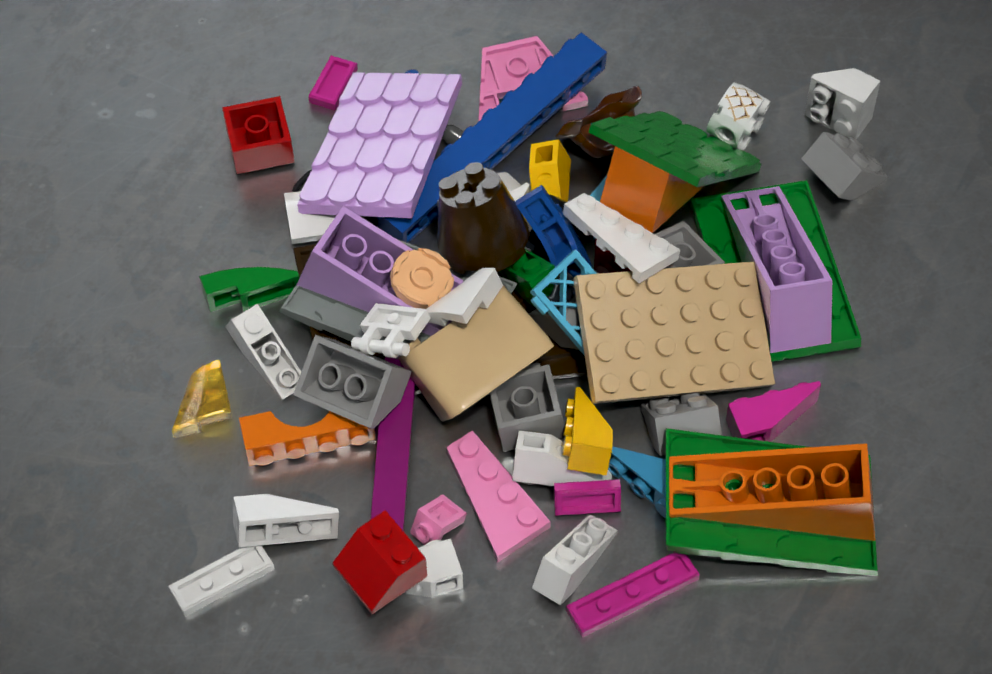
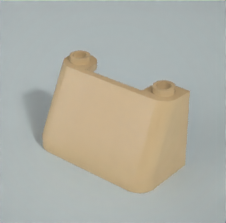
M503 285L487 309L478 307L467 324L452 321L422 342L417 337L415 341L408 343L410 347L409 354L398 359L405 369L412 371L410 377L442 422L452 419L553 348L554 344Z

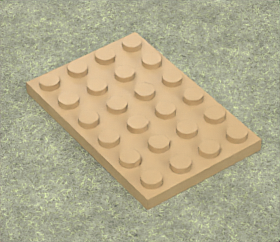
M755 262L664 268L641 283L632 278V271L577 275L573 278L591 401L593 404L680 396L691 393L701 394L763 388L775 385Z

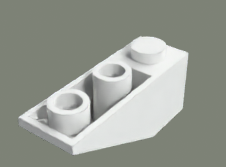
M256 304L233 318L225 327L243 355L278 397L283 400L294 393L301 370L259 305Z
M520 430L518 432L512 481L523 482L528 485L554 486V483L611 480L612 473L608 470L606 476L568 470V456L562 455L563 441L551 434Z
M589 514L542 558L532 589L561 605L578 588L615 537L618 530L609 526L602 519Z
M451 539L444 541L433 540L425 546L418 548L426 557L427 577L404 593L434 597L463 588V572Z

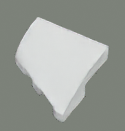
M495 268L479 269L451 292L426 308L431 318L429 323L446 326L448 321L451 320L467 324L478 307L487 309L503 286Z

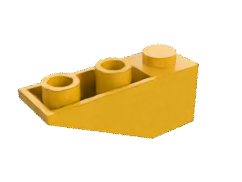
M557 139L531 144L529 162L531 191L542 185L549 195L557 196L568 202L571 158L562 143Z
M576 387L574 398H568L566 402V421L563 435L565 439L562 455L568 456V470L607 476L613 446V429L581 387Z

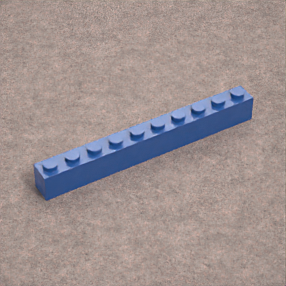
M582 32L574 39H568L556 55L549 56L543 62L540 69L534 74H528L516 90L509 91L503 97L500 104L494 109H488L476 125L466 128L460 139L453 145L448 144L442 150L440 156L432 163L412 218L377 217V226L392 237L410 243L438 218L437 200H439L440 180L465 169L468 164L474 162L481 163L483 168L492 170L605 69L607 52Z

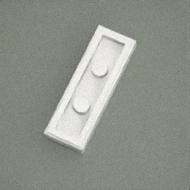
M262 545L241 547L169 585V589L186 617L275 570L274 564Z

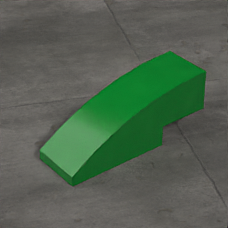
M271 267L234 268L199 276L203 295L210 312L240 303L243 312L256 304L261 307L286 299L300 278L297 271Z

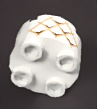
M733 82L718 103L720 107L717 112H713L706 132L732 145L733 148L744 151L751 140L749 135L752 131L757 133L765 120L763 116L768 110L771 101L742 84Z

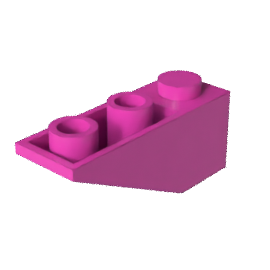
M820 381L812 383L802 382L792 388L780 391L770 390L760 396L752 398L741 397L732 403H728L726 422L732 437L772 442L818 401L821 388Z

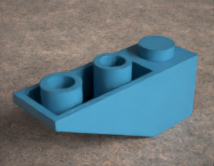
M612 446L608 470L616 478L621 477L628 482L637 496L641 498L646 497L655 505L656 510L666 518V459Z

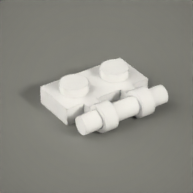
M375 303L360 324L364 335L362 337H354L351 341V347L368 355H374L377 352L383 353L385 357L397 358L399 355L407 356L410 347L409 344L403 343V341H415L431 318L426 309Z

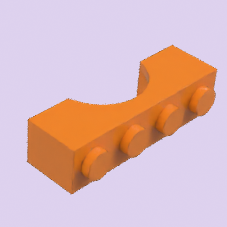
M271 411L239 417L249 466H265L277 460L287 458L298 459L310 453L330 452L339 447L348 445L358 446L375 440L374 429L331 411L319 422L301 427L281 422Z

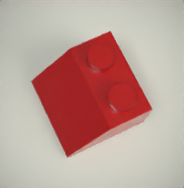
M386 510L360 526L332 562L333 567L371 614H374L427 577L426 557Z

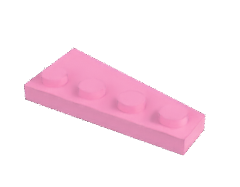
M473 430L446 447L449 460L468 495L469 503L481 523L482 531L486 539L489 540L497 563L550 528L551 521L516 481H512L513 477Z

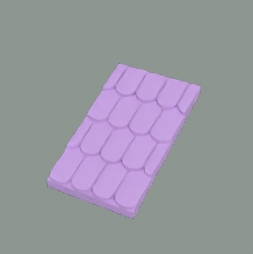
M353 72L339 99L340 104L328 126V133L311 165L312 171L300 192V200L297 204L299 213L337 215L342 206L359 216L412 218L462 86L461 74L419 75L418 73L365 74Z

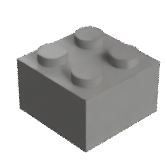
M549 364L519 371L490 392L503 452L516 449L519 430L551 434L558 439L565 438L563 436V417Z

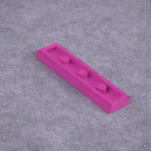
M673 552L566 605V612L583 638L699 580L700 574L687 554Z

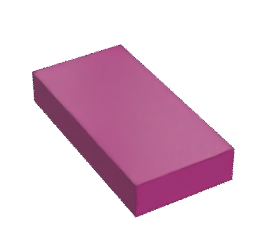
M331 55L308 96L309 103L336 111L340 103L339 99L352 73L358 70L357 63Z
M620 479L554 483L555 516L621 512Z

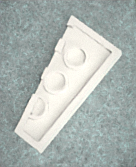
M583 193L564 204L563 215L585 235H593L597 239L596 245L603 251L609 250L616 256L615 262L622 269L628 267L633 272L632 278L638 283H641L679 259V248L646 230L642 225L624 217L618 211L607 207L590 195Z

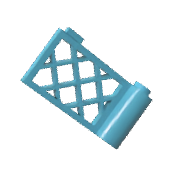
M575 249L530 291L534 296L530 301L542 315L548 313L585 356L580 326H571L566 320V308H577V303H566L567 285L574 286V281L567 280V266L574 261L581 269V275L597 273ZM548 284L560 285V302L550 301L542 290Z

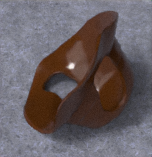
M636 85L628 90L605 96L599 105L586 117L566 122L555 136V139H570L588 155L596 159L613 156L615 146L588 133L590 124L608 117L616 119L622 116H635L634 108L642 98L640 87Z

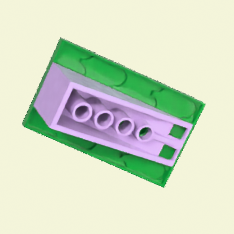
M807 180L691 198V207L700 238L725 262L724 264L755 262L771 362L784 360V358L792 359L814 355V353L822 354L845 350V348L861 347L862 338Z

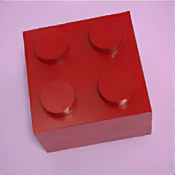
M280 96L222 107L236 174L294 163L292 141Z

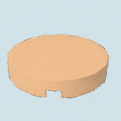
M427 248L404 251L394 262L390 273L391 287L396 296L405 304L422 309L428 308L451 292L454 278L450 272L451 267L447 260L439 253Z

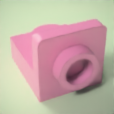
M442 494L418 509L410 533L424 545L433 540H442L443 535L464 523L467 513Z

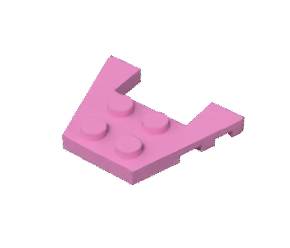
M538 36L482 48L479 121L488 109H494L500 104L499 99H503L509 91L516 90L528 74H534L541 68L543 62L549 56H553ZM578 92L562 107V111L588 106V97L584 92Z

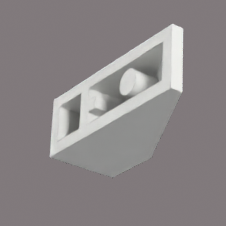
M270 494L233 497V525L239 548L338 538V508Z

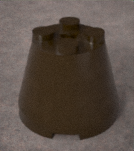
M474 162L468 164L465 169L440 180L437 246L440 255L447 260L451 270L464 274L466 270L478 271L482 268H495L496 272L513 265L525 254V246L529 236H531L528 222L519 211L515 200L495 171L483 168L481 163Z

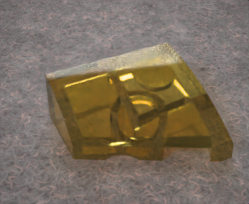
M220 360L200 367L190 376L172 428L174 438L201 433V425L233 419Z

